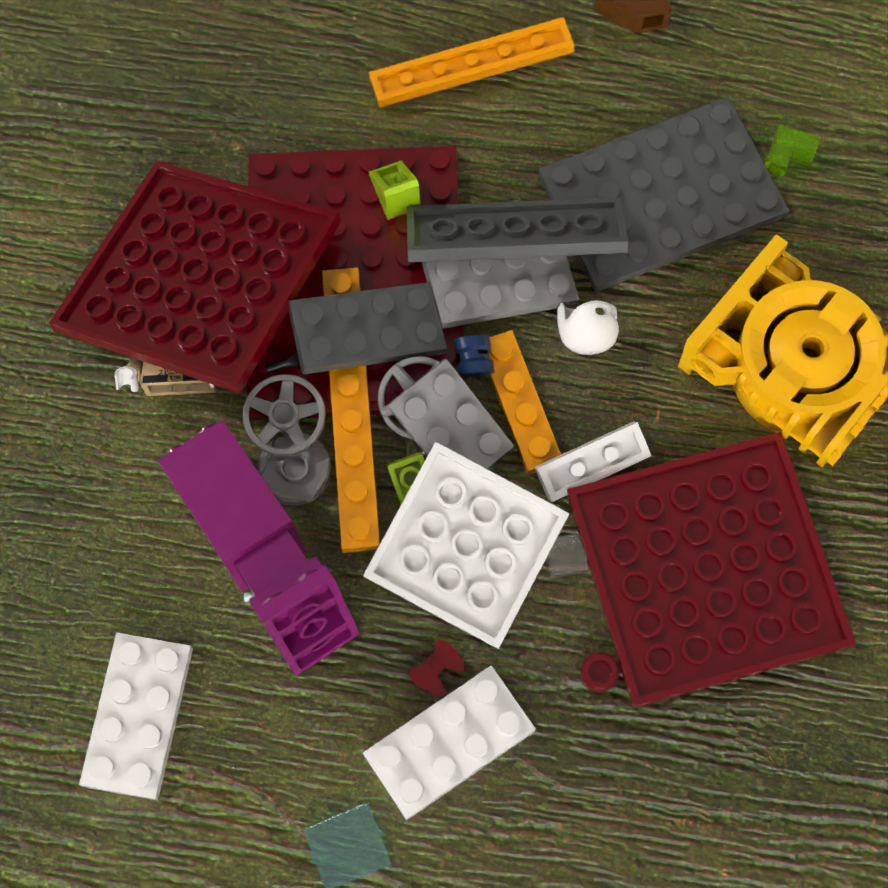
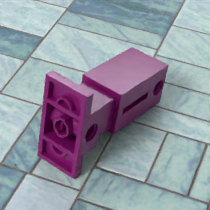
M223 420L215 425L203 428L197 436L182 445L171 448L165 456L158 459L173 487L241 592L243 593L247 589L251 590L254 596L248 599L295 676L360 635L334 577L326 565L322 566L316 556L309 561L303 554L306 552V549L292 520Z

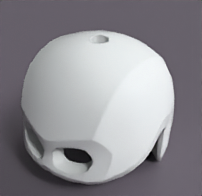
M594 300L586 302L576 309L566 308L563 303H560L557 309L558 329L561 340L568 349L579 354L592 355L607 351L614 345L618 337L619 325L617 321V308L613 304ZM596 308H603L604 315H598L595 311Z

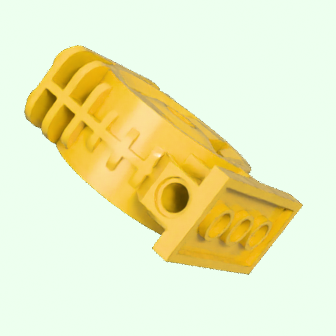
M776 234L686 340L678 367L688 375L694 370L714 386L733 385L740 403L758 423L776 433L781 432L785 440L789 437L796 439L801 443L798 448L800 452L805 454L809 449L820 457L816 462L819 466L823 467L827 462L834 466L851 441L858 436L868 423V420L888 398V332L881 328L879 322L882 318L874 314L870 307L854 293L829 282L811 280L809 267L786 252L785 249L788 242ZM760 293L763 297L757 302L754 298L755 295L757 296ZM786 317L774 329L769 340L767 354L772 372L763 381L760 374L768 365L764 354L766 331L775 319ZM728 329H737L741 332L738 342L725 334ZM810 348L817 353L818 357H809L802 349ZM856 352L859 365L855 375L847 384L829 393L807 394L799 404L793 402V399L799 392L822 393L840 384L853 365Z

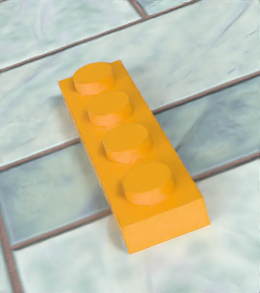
M510 330L490 337L491 348L488 354L489 358L493 360L495 372L489 374L527 475L536 473L535 466L561 455L514 333Z

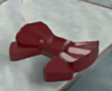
M439 639L435 643L433 654L424 661L423 665L411 668L408 672L409 677L421 690L431 691L432 698H444L448 695V691L438 675L444 668L460 673L464 672L463 657L458 655L452 645Z

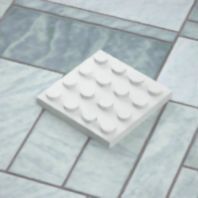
M435 442L363 577L499 649L569 513Z

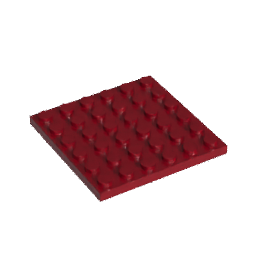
M156 160L50 320L49 325L54 332L240 394L287 315L289 300L297 298L341 223L339 212Z
M781 432L567 489L569 505L633 709L852 648L856 645Z

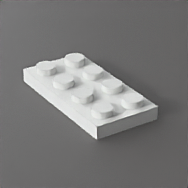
M116 632L79 782L80 786L158 801L193 648L190 645Z
M491 665L363 752V755L405 819L408 820L527 738L536 729Z

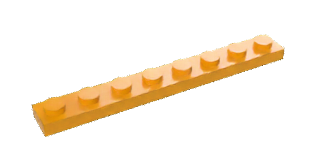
M358 268L322 271L324 296L360 291ZM366 365L331 370L329 375L342 552L377 550L380 545Z

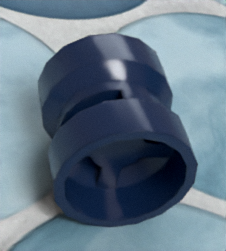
M471 335L454 340L455 352L460 355V363L457 365L461 378L485 376L495 372L493 360L489 358L488 354L491 348L490 335Z

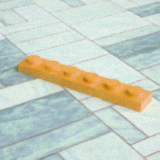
M562 17L369 72V79L378 106L381 108L574 53L575 45L565 19Z

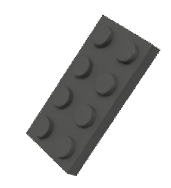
M430 282L289 300L288 313L302 374L400 361L410 357L441 355L447 350Z

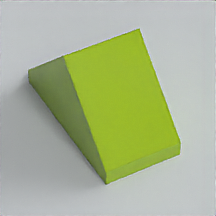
M402 161L369 172L370 179L387 220L407 214V206H420L418 180Z

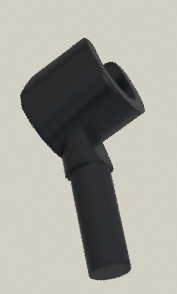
M297 349L295 355L265 365L268 374L294 366L301 369Z

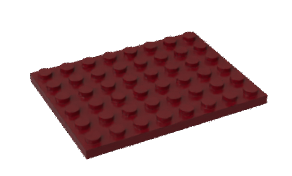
M456 146L248 154V187L339 212L341 223L295 300L324 296L323 270L358 268L360 291L427 283L422 265L423 262H408L407 214L387 220L370 179L369 172L402 161L418 180L420 206L458 204ZM287 313L247 381V396L259 382L268 377L279 374L296 375L306 379L315 386L324 401L326 417H332L329 371L302 374V369L297 366L288 367L269 374L266 371L265 365L286 359L296 353V343L289 313ZM463 325L443 328L447 350L441 355L427 356L439 362L447 359L457 373L460 355L455 352L454 340L464 337ZM400 361L366 365L370 415H381L378 406L380 383L387 371ZM413 363L402 368L416 382L430 371L433 366ZM394 375L388 381L385 389V406L404 392ZM463 377L462 380L466 383V377ZM282 380L266 385L255 397L270 402L279 400ZM293 381V402L296 405L317 402L313 394L305 386ZM250 407L249 420L269 419L267 415ZM319 413L305 418H317L319 417Z

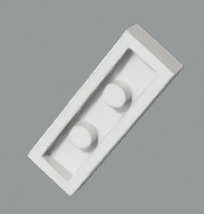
M633 421L534 468L548 501L553 502L566 496L567 489L599 481L651 457V453L638 422Z

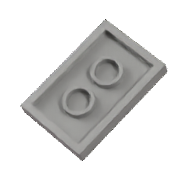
M443 359L386 405L426 456L430 453L434 443L437 442L487 469L514 447L447 359Z

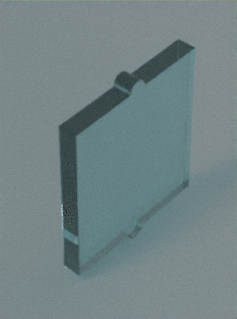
M368 803L304 828L313 854L311 862L317 865L325 888H338L392 865L382 840L384 832L378 829Z

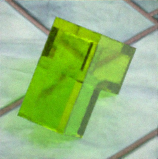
M779 124L765 163L768 172L784 177L790 160L811 166L821 137Z

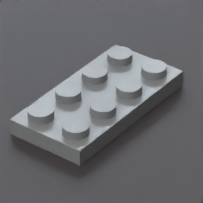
M566 255L541 256L539 258L445 260L422 263L426 280L431 284L442 329L556 309L560 303H563L565 307L573 306L579 301Z

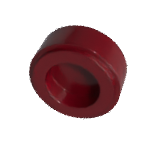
M602 652L593 653L582 663L580 669L581 681L592 692H607L617 683L619 666L612 656Z

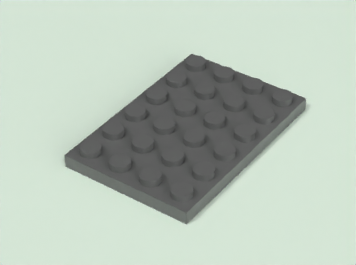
M729 97L722 98L545 166L538 171V176L550 200L621 197L628 236V253L577 255L595 293L784 219L789 214L785 201Z

